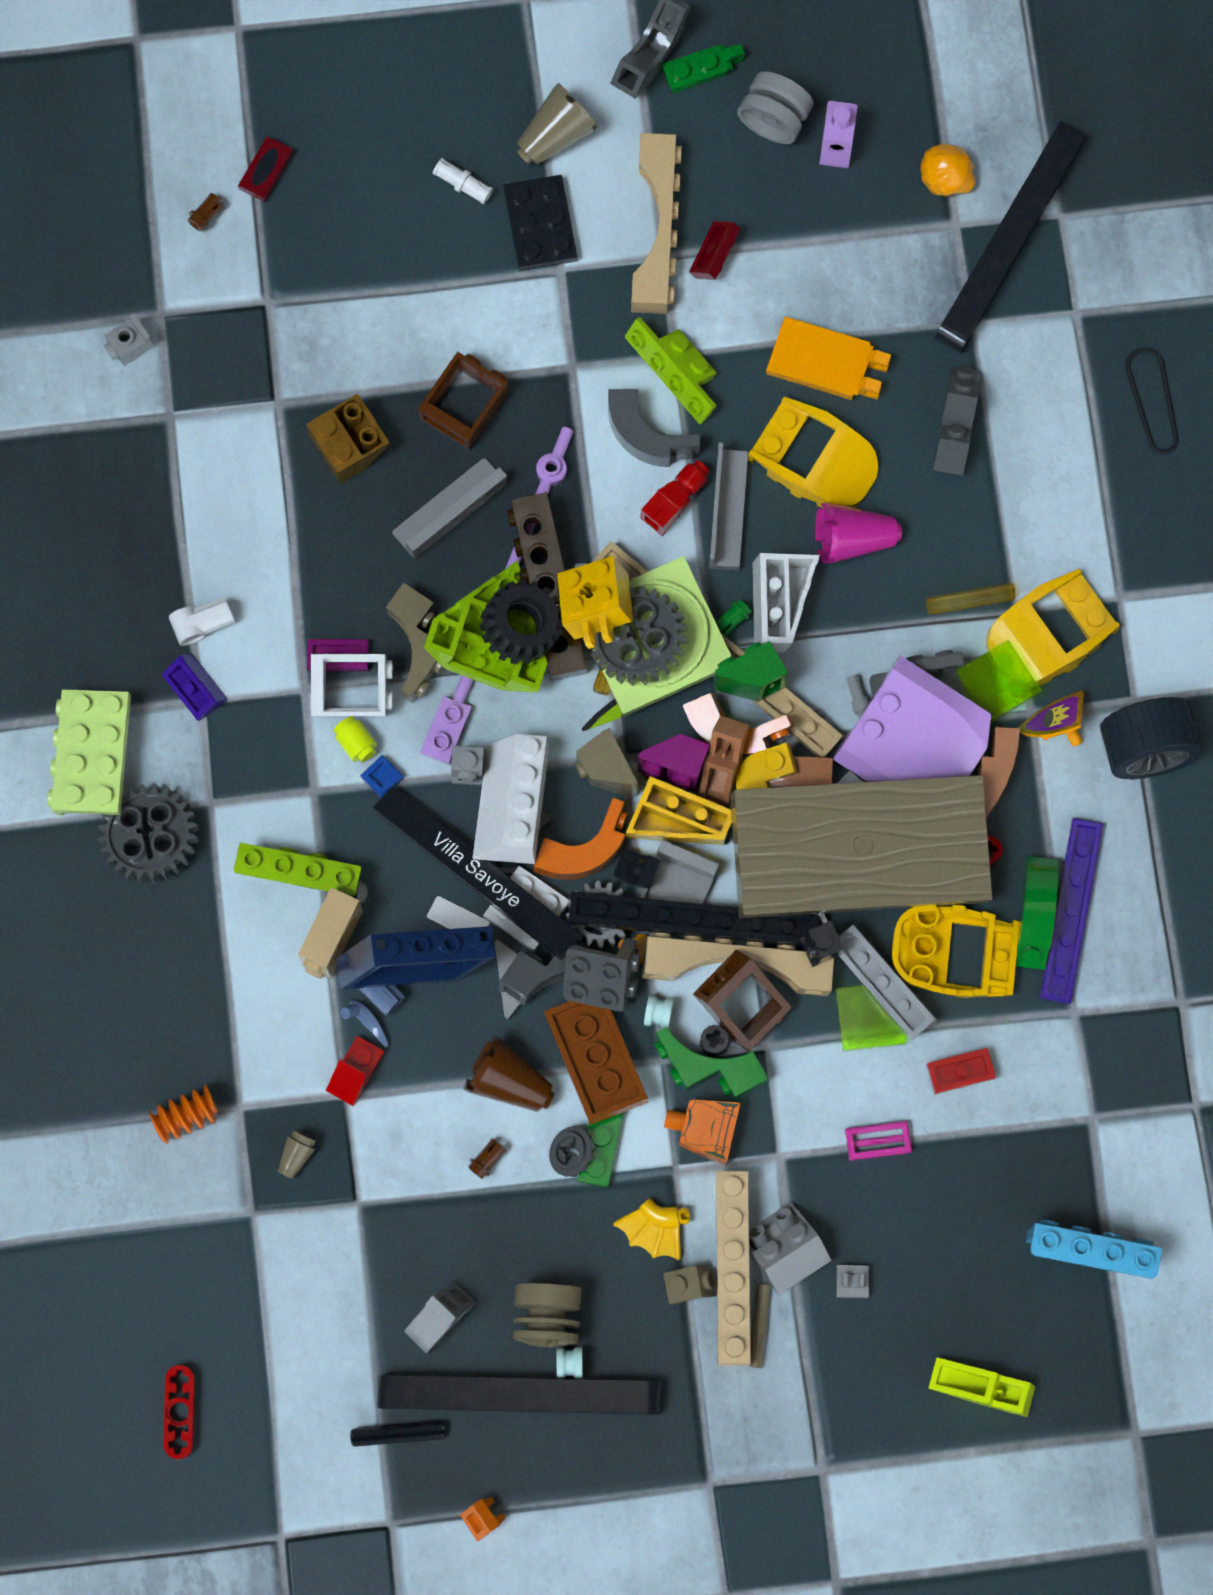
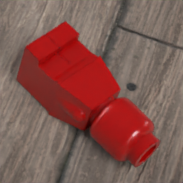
M696 460L693 464L688 463L677 474L675 481L673 480L657 490L654 496L641 509L640 519L663 536L678 517L680 518L683 510L691 502L690 495L694 496L705 485L707 475L710 473L709 469L699 460Z

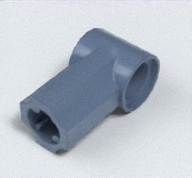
M395 986L359 988L386 1017L394 1012L405 999V996Z

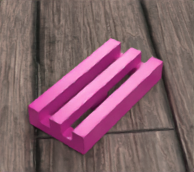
M908 1121L845 1129L849 1161L912 1153ZM902 1129L903 1135L853 1141V1135ZM904 1142V1147L855 1153V1148Z

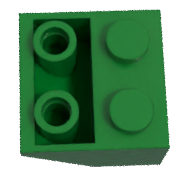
M770 641L763 645L761 642L752 644L744 650V655L737 659H734L733 656L726 658L717 665L718 669L715 670L713 686L716 691L756 702L785 688L788 671Z

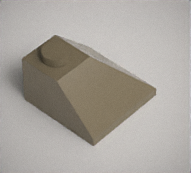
M610 728L602 731L576 751V759L578 761L574 762V766L581 779L586 777L592 786L629 798L637 796L638 782Z

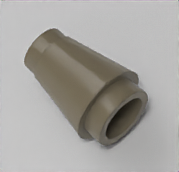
M293 1130L291 1136L287 1135L277 1171L294 1179L315 1151L314 1145L316 1140L298 1130Z

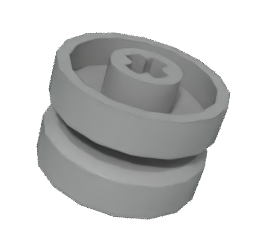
M760 72L756 74L750 85V94L744 96L739 105L737 115L749 129L758 135L780 144H791L796 140L801 130V122L809 116L814 101L794 81L776 73Z

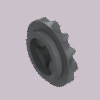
M568 1127L560 1131L553 1139L549 1150L552 1168L558 1174L565 1177H577L578 1173L587 1171L586 1166L588 1162L593 1161L591 1153L595 1148L590 1140L592 1136L579 1127ZM566 1148L569 1150L570 1148L575 1149L579 1155L576 1157L571 1156L565 1150Z

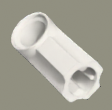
M225 596L196 608L189 606L178 609L169 615L170 623L180 646L194 644L203 639L205 634L235 623Z

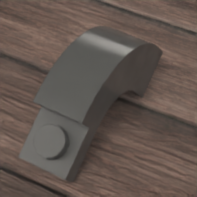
M659 0L643 35L634 48L621 58L610 84L633 98L638 97L654 80L661 70L662 64L669 58L683 32L684 26L682 25L691 6L682 0Z
M608 389V413L612 431L621 446L632 456L654 466L669 467L670 456H675L677 459H691L694 455H699L700 434L665 435L653 431L644 423L639 412L638 389Z

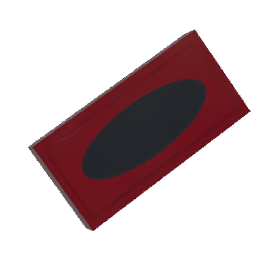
M266 136L238 184L239 190L265 202L290 160L293 149Z

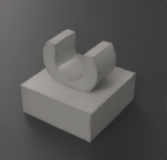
M837 1265L836 1298L868 1299L869 1266Z

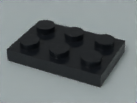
M562 174L503 184L519 271L578 262Z

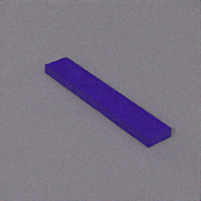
M1072 818L1056 903L1051 947L1048 951L1039 999L1071 1004L1103 823Z

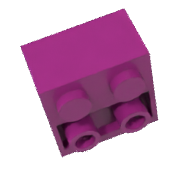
M679 734L641 751L638 757V772H641L642 777L647 780L651 776L658 780L669 782L671 785L687 792L689 790L696 792L703 773L704 762L709 753L710 744Z

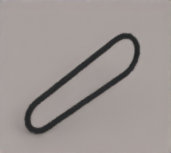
M1140 348L1128 356L1126 372L1151 449L1159 454H1168L1176 449L1178 435L1164 362L1156 351L1149 348ZM1139 353L1154 355L1160 364L1174 438L1173 445L1167 450L1158 449L1153 443L1130 370L1132 358Z

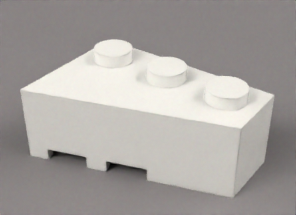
M760 553L752 563L754 643L761 642L763 645L770 641L776 652H785L793 643L805 598L820 555Z

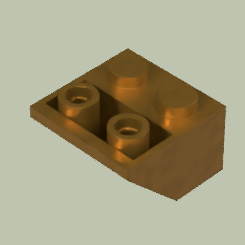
M358 393L306 424L311 440L340 484L365 470L390 445V442Z

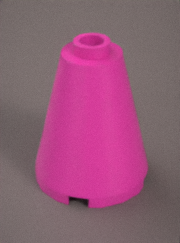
M822 503L823 508L817 510L815 541H821L822 550H817V554L820 555L819 559L824 564H831L895 547L897 541L901 540L902 527L893 516L833 503Z

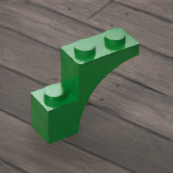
M667 1027L656 1032L655 1038L657 1042L653 1043L660 1058L662 1060L667 1058L673 1069L669 1070V1074L677 1087L682 1085L685 1091L719 1074L721 1078L717 1079L720 1089L725 1096L730 1094L735 1101L767 1083L768 1077L753 1051L729 1059L710 1058L687 1049L676 1040Z

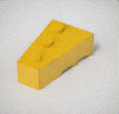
M650 776L626 831V838L724 846L732 827L731 809Z

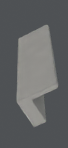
M721 442L718 445L709 568L739 571L748 451L724 450L723 443Z
M481 459L395 528L392 532L394 537L415 560L508 485L507 475L500 467L495 470L487 459Z
M852 925L839 936L844 947L839 957L912 1040L938 1020L907 983L898 976L893 967L857 926Z

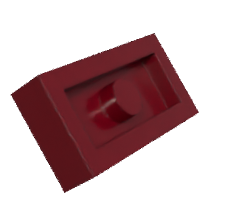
M713 221L689 273L696 279L716 280L741 228L734 222Z

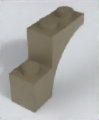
M403 583L386 606L388 616L394 619L403 629L412 648L411 668L407 680L401 688L403 698L413 704L417 697L421 699L427 693L431 685L428 681L433 674H440L444 668L423 648L427 634L421 631V629H428L432 620L436 617V614H434V602Z

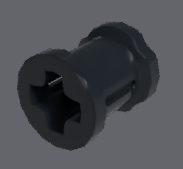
M717 1025L708 1026L704 1029L700 1040L703 1053L713 1058L724 1054L729 1041L728 1033L724 1028ZM714 1035H718L719 1042L722 1045L717 1044L715 1048L709 1047L710 1041L706 1038L712 1039Z

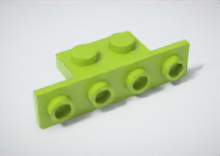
M641 317L637 318L626 333L625 339L699 424L704 423L717 405L700 386L711 381L717 372L680 329L659 339Z
M239 843L233 869L235 874L329 892L332 887L351 897L356 896L362 866L327 860V856L317 853H310L309 856L297 854L298 851L287 847H279V850Z

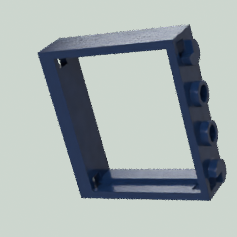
M491 926L370 934L338 957L336 964L340 990L459 981L496 956ZM376 940H385L386 948L377 950Z

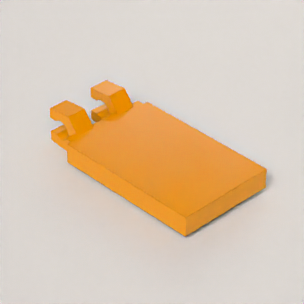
M785 316L766 369V374L852 400L853 396H858V394L878 400L882 382L864 377L867 367L887 373L891 354L873 350L874 346L870 345L871 342Z

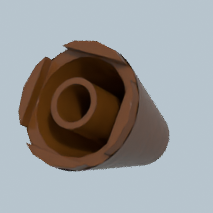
M492 1035L491 1042L487 1041L471 1069L473 1074H475L472 1081L466 1079L463 1088L471 1094L538 1112L541 1108L547 1109L555 1095L551 1091L552 1084L500 1037Z

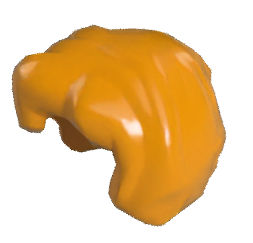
M943 143L933 146L924 152L920 165L921 179L931 194L943 195L945 197L951 194H966L975 186V176L973 173L975 166L964 148Z

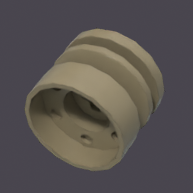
M516 1284L514 1306L528 1310V1316L514 1318L513 1324L527 1326V1330L513 1331L512 1340L534 1347L560 1348L568 1344L579 1343V1335L565 1333V1328H579L580 1322L566 1318V1312L580 1310L581 1288L557 1284Z

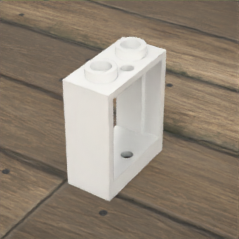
M311 654V716H387V710L393 709V692L387 691V679H392L393 677L392 660H387V654ZM326 662H378V708H326Z

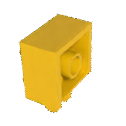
M614 555L557 573L562 625L574 639L583 637L585 646L588 649L596 647L595 633L601 632L603 640L606 643L614 641V627L633 621L629 576Z

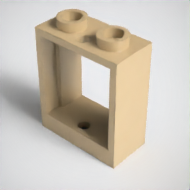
M332 887L330 888L298 953L302 966L306 968V973L322 979L323 975L329 978L332 977L337 967L336 959L343 954L363 913L358 899Z

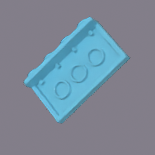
M1040 1220V1223L1033 1224L1027 1230L1025 1242L1031 1243L1030 1252L1034 1256L1153 1279L1158 1275L1162 1248L1153 1246V1241L1135 1238L1134 1242L1122 1240V1235L1103 1232V1235L1090 1234V1229L1079 1226H1072L1071 1229L1059 1228V1223L1049 1220Z

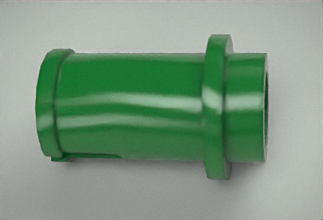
M740 599L736 603L732 601L731 607L716 621L721 634L727 637L743 620L748 621V616L752 612Z

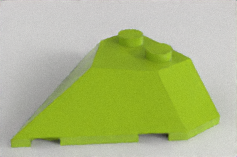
M515 561L504 571L462 598L444 613L442 612L432 620L423 648L443 668L501 691L537 693L548 664L545 654L537 661L533 659L528 664H523L522 660L518 664H511V658L507 657L503 661L498 658L500 656L499 652L491 653L489 650L490 642L484 643L482 639L486 632L480 631V623L483 621L480 618L482 611L486 608V604L496 591L501 587L504 588L509 582L514 581L516 585L521 580L518 561ZM518 609L507 611L508 622L516 632L522 635L536 634L534 620L528 613Z

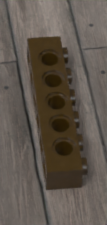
M547 492L512 499V509L506 511L510 528L516 527L518 538L513 539L516 556H522L525 565L524 568H520L521 579L526 580L527 585H530L532 581L538 583L542 581L551 582L555 588L548 595L551 598L556 596L558 599L556 607L558 608L560 607L557 573L565 570ZM528 523H537L541 527V531L537 535H528L524 531V527ZM535 552H543L547 555L548 560L542 565H537L530 558ZM564 626L560 629L561 634L558 639L567 643V650L563 653H556L550 648L545 653L548 664L544 674L550 675L551 682L587 674L580 638L574 639Z

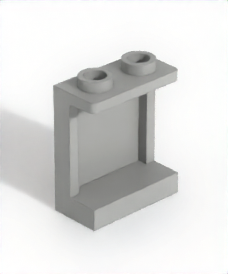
M662 840L655 857L661 860L649 888L641 889L638 898L703 904L718 872L719 864ZM672 935V936L681 938L682 935Z

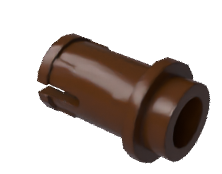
M210 193L195 211L191 210L189 212L190 217L187 219L189 224L200 232L203 229H208V223L223 209L224 203L220 202L221 199L218 196Z
M491 1138L490 1142L475 1159L471 1158L469 1160L471 1164L468 1168L480 1179H483L485 1175L489 1177V1171L507 1150Z

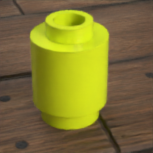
M349 716L335 726L333 729L336 734L335 739L353 762L360 760L363 763L375 755L376 751L374 749L377 746V742L360 720Z

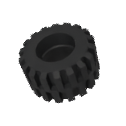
M519 580L516 585L514 581L507 583L504 588L501 587L496 591L486 604V608L482 611L480 618L483 621L480 623V631L486 632L482 639L484 643L490 642L489 650L491 653L499 652L500 656L498 658L503 661L507 657L511 658V664H518L520 660H522L523 664H528L533 659L537 661L547 653L561 634L560 629L563 625L562 619H559L561 617V607H556L558 599L556 596L551 598L548 595L550 590L547 587H544L542 590L538 588V582L532 581L530 585H527L526 580ZM518 609L528 613L534 620L536 634L522 635L516 632L508 622L507 611Z

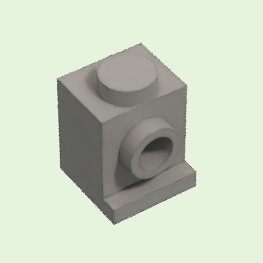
M134 313L129 316L128 320L104 335L107 341L104 345L106 351L113 360L118 358L123 366L154 347L150 335ZM130 336L127 342H122L123 339Z
M452 746V784L482 786L485 757L483 747Z

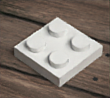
M518 866L510 877L557 916L560 917L567 908V903L570 900L521 866ZM490 905L484 913L483 917L532 952H535L540 945L493 906Z

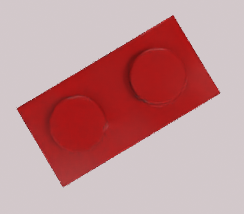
M988 1048L926 1064L934 1095L996 1079Z

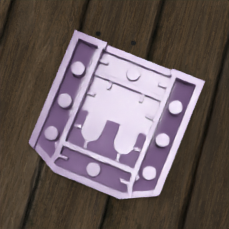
M899 655L854 728L848 733L833 756V760L867 782L970 776L987 749L991 714Z

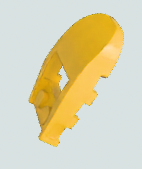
M783 397L781 404L748 454L749 462L757 461L767 469L766 475L789 489L790 494L799 499L803 497L816 502L817 506L823 508L822 503H833L852 508L857 507L874 484L879 470L875 450L860 434L829 412L787 397ZM810 417L830 427L835 432L805 479L780 465Z
M1079 568L1039 585L1029 594L1018 600L989 628L986 645L989 655L1006 679L1017 686L1032 688L1052 681L1054 677L1064 672L1069 673L1077 668L1084 659L1100 648L1101 643L1111 633L1114 635L1118 632L1120 624L1115 622L1085 580ZM1054 591L1088 639L1068 653H1065L1032 606V604Z
M952 905V907H912L902 914L894 929L892 942L893 966L898 976L905 983L924 990L959 998L1013 995L1020 921L1013 920L1012 923H1007L995 919V914L966 909V906ZM952 924L986 928L981 984L979 988L946 983Z

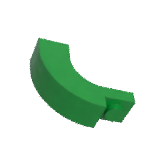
M1035 856L1026 857L1022 880L1023 896L1017 944V967L1045 970L1056 912L1058 859Z

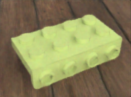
M62 690L61 699H58L56 702V715L59 717V727L54 730L53 744L54 747H57L56 759H52L50 765V773L54 777L53 789H49L47 798L48 806L51 807V811L56 815L63 816L64 813L121 815L131 694L129 692Z

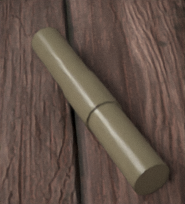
M758 1284L752 1331L751 1364L749 1366L752 1368H762L771 1287V1285Z

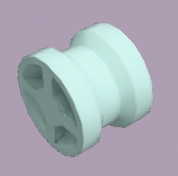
M649 995L644 1026L656 1024L660 1025L662 1029L665 1027L669 1028L673 999L659 1000L656 996Z
M564 1347L557 1348V1379H564L566 1376L582 1379V1347H575L573 1350H566Z

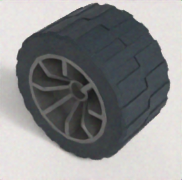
M1161 697L1137 702L1111 713L1100 724V731L1113 776L1120 779H1145L1176 771L1194 762L1203 751L1191 704L1183 698Z

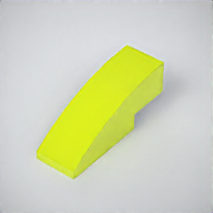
M938 1357L936 1358L929 1384V1389L1027 1418L1036 1387L1030 1382L1002 1376L996 1372Z

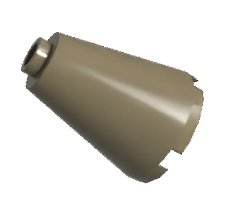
M560 83L554 86L517 142L520 149L516 152L528 165L532 161L536 165L540 164L591 134L599 127L586 110L568 95L569 92Z

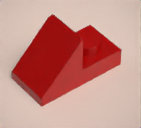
M357 1036L344 1059L338 1061L326 1092L354 1106L385 1052Z

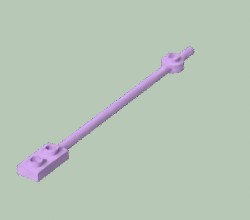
M562 427L552 454L544 455L539 459L536 471L540 484L536 494L547 492L548 495L551 486L559 485L564 481L567 467L563 457L573 434L572 429ZM554 464L557 469L554 472H549L546 470V467ZM528 523L524 527V531L528 535H532L536 523ZM515 548L512 550L506 568L515 561H518L520 566L523 557L516 556ZM461 676L453 699L445 696L442 697L420 751L421 755L450 765L452 746L458 745L472 711V706L466 705L464 702L473 679Z

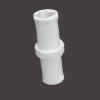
M441 158L434 168L433 175L453 185L455 191L459 193L463 191L483 205L487 202L493 191L492 187L471 176L472 172L467 169L463 171L444 158Z

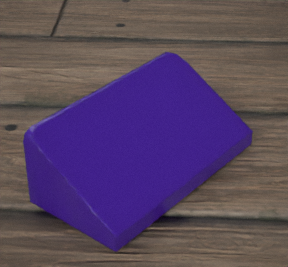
M191 653L180 655L161 674L197 721L202 720L227 700L224 693Z

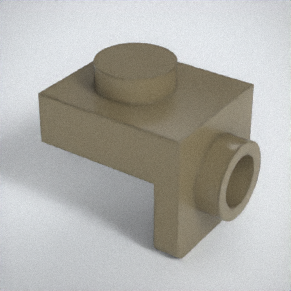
M696 1265L663 1273L669 1305L700 1298H711L717 1295V1279L711 1265Z

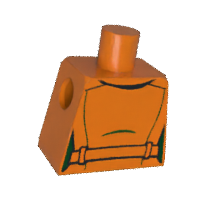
M689 1100L686 1113L668 1109L664 1128L682 1132L679 1142L680 1147L719 1164L726 1165L741 1103Z

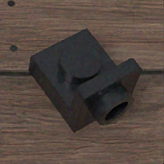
M626 848L619 859L613 875L639 889H648L661 860L650 855H641Z

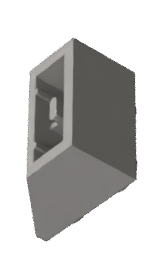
M791 1202L749 1229V1254L778 1295L832 1261L818 1234Z

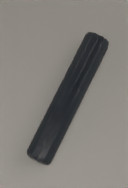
M443 1422L352 1429L350 1440L351 1445L354 1447L442 1440L445 1438V1425Z

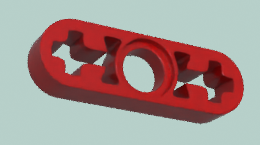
M184 1365L173 1366L165 1376L163 1447L169 1457L177 1460L187 1458L194 1448L196 1380L193 1371ZM178 1371H183V1375L189 1377V1382L183 1383L182 1394L189 1393L188 1400L181 1397L171 1399V1393L178 1394L177 1384L172 1383V1377H177ZM177 1403H184L189 1411L187 1418L181 1422L174 1421L170 1414L171 1408ZM170 1425L176 1427L188 1425V1432L181 1430V1439L187 1442V1448H182L181 1454H176V1449L170 1448V1443L177 1439V1431L170 1432Z

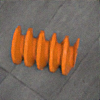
M207 1084L203 1085L204 1095H200L195 1089H192V1100L190 1101L184 1094H181L180 1105L169 1099V1110H165L160 1104H157V1115L155 1116L148 1109L154 1128L159 1138L165 1144L170 1142L169 1133H172L176 1139H180L181 1128L188 1134L193 1133V1123L200 1129H203L205 1127L204 1118H207L212 1124L216 1123L218 1109Z

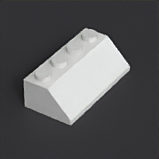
M514 734L487 745L473 859L535 864L549 755L547 736Z

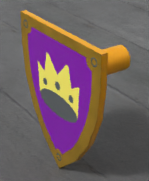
M1081 690L1067 695L1041 708L1018 727L1020 728V733L1031 737H1042L1043 740L1066 734L1072 746L1079 745L1082 742V738L1077 729L1081 728L1084 691Z

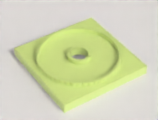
M684 556L629 580V585L636 594H639L642 586H645L649 595L655 588L660 593V597L667 594L671 599L670 603L675 602L678 605L679 609L677 612H682L685 616L681 623L688 627V631L682 633L688 639V643L679 644L685 652L684 655H675L674 657L679 665L675 666L669 663L667 667L670 674L667 675L662 671L658 672V682L652 676H649L648 683L645 686L639 678H637L635 686H631L627 678L620 684L616 680V675L610 679L606 675V669L602 670L623 717L715 676V670L718 669L717 665L726 658L731 657V653ZM645 612L641 616L640 621L649 620L653 612ZM633 620L630 622V625L636 634V642L642 649L644 659L647 660L649 659L648 651L640 638L641 632L635 626ZM625 625L615 627L613 629L614 635L620 634ZM664 638L661 642L652 644L651 648L660 647L664 642ZM636 651L626 653L624 661L632 660L635 657Z

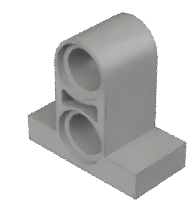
M453 1281L427 1301L424 1309L409 1324L404 1333L428 1354L455 1324L473 1308L476 1302Z

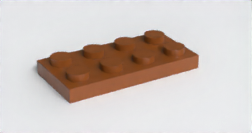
M568 1001L544 1011V1016L590 1125L649 1102L610 1009Z

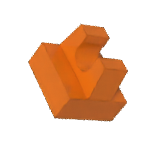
M492 1497L484 1500L480 1499L460 1514L477 1542L498 1528L506 1519L503 1513L494 1517L489 1510V1507L495 1503Z

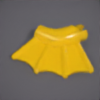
M649 1198L639 1209L616 1220L613 1225L625 1232L629 1240V1246H640L646 1249L652 1258L664 1255L680 1260L681 1243L679 1227L681 1224L687 1225L690 1223L689 1209L686 1207L680 1209L677 1206L660 1207Z

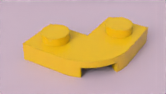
M783 743L758 751L747 757L737 772V790L771 788L769 782L797 774L790 744Z

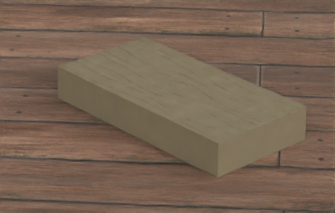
M982 775L734 790L730 794L739 918L900 909L920 906L981 904L992 900Z

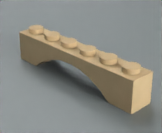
M640 134L639 173L648 184L655 198L659 213V227L652 250L642 265L633 273L632 313L667 314V304L674 303V286H668L669 276H675L676 258H670V248H676L677 230L671 229L672 219L678 220L679 202L673 201V191L679 192L680 174L674 173L675 164H681L682 146H676V135Z
M659 932L653 933V937L648 936L645 941L643 979L674 981L683 974L701 966L723 963L735 950H738L751 958L759 969L773 974L785 982L797 994L828 996L832 992L834 958L812 968L806 953L795 951L796 947L792 945H777V949L764 948L765 944L761 942H746V946L733 945L734 941L730 939H715V943L702 942L703 938L699 936H684V940L671 939V934Z
M716 1171L717 1366H750L748 1171Z

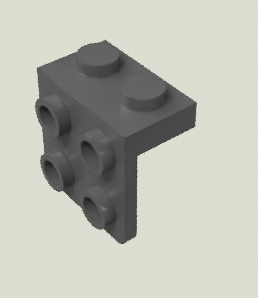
M625 938L617 955L578 946H570L566 951L563 997L568 1001L623 1012L629 998L635 997L638 987V979H634V972H637L640 963V954L636 953L637 940Z

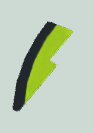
M616 700L610 701L582 727V731L621 718V710Z

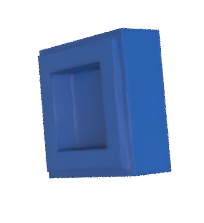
M383 755L360 775L361 779L380 798L404 779V776Z

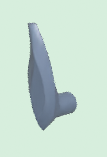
M350 1000V1005L343 1007L340 1011L342 1018L356 1017L385 1048L388 1047L389 1044L375 1015L364 1004Z

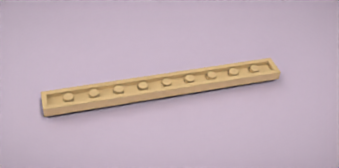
M612 541L592 561L595 562L614 555L627 571L629 580L648 572ZM721 634L734 659L745 654ZM786 687L759 702L751 700L773 720L783 715H791L795 726L788 729L789 733L817 757L826 758L843 738L841 733Z

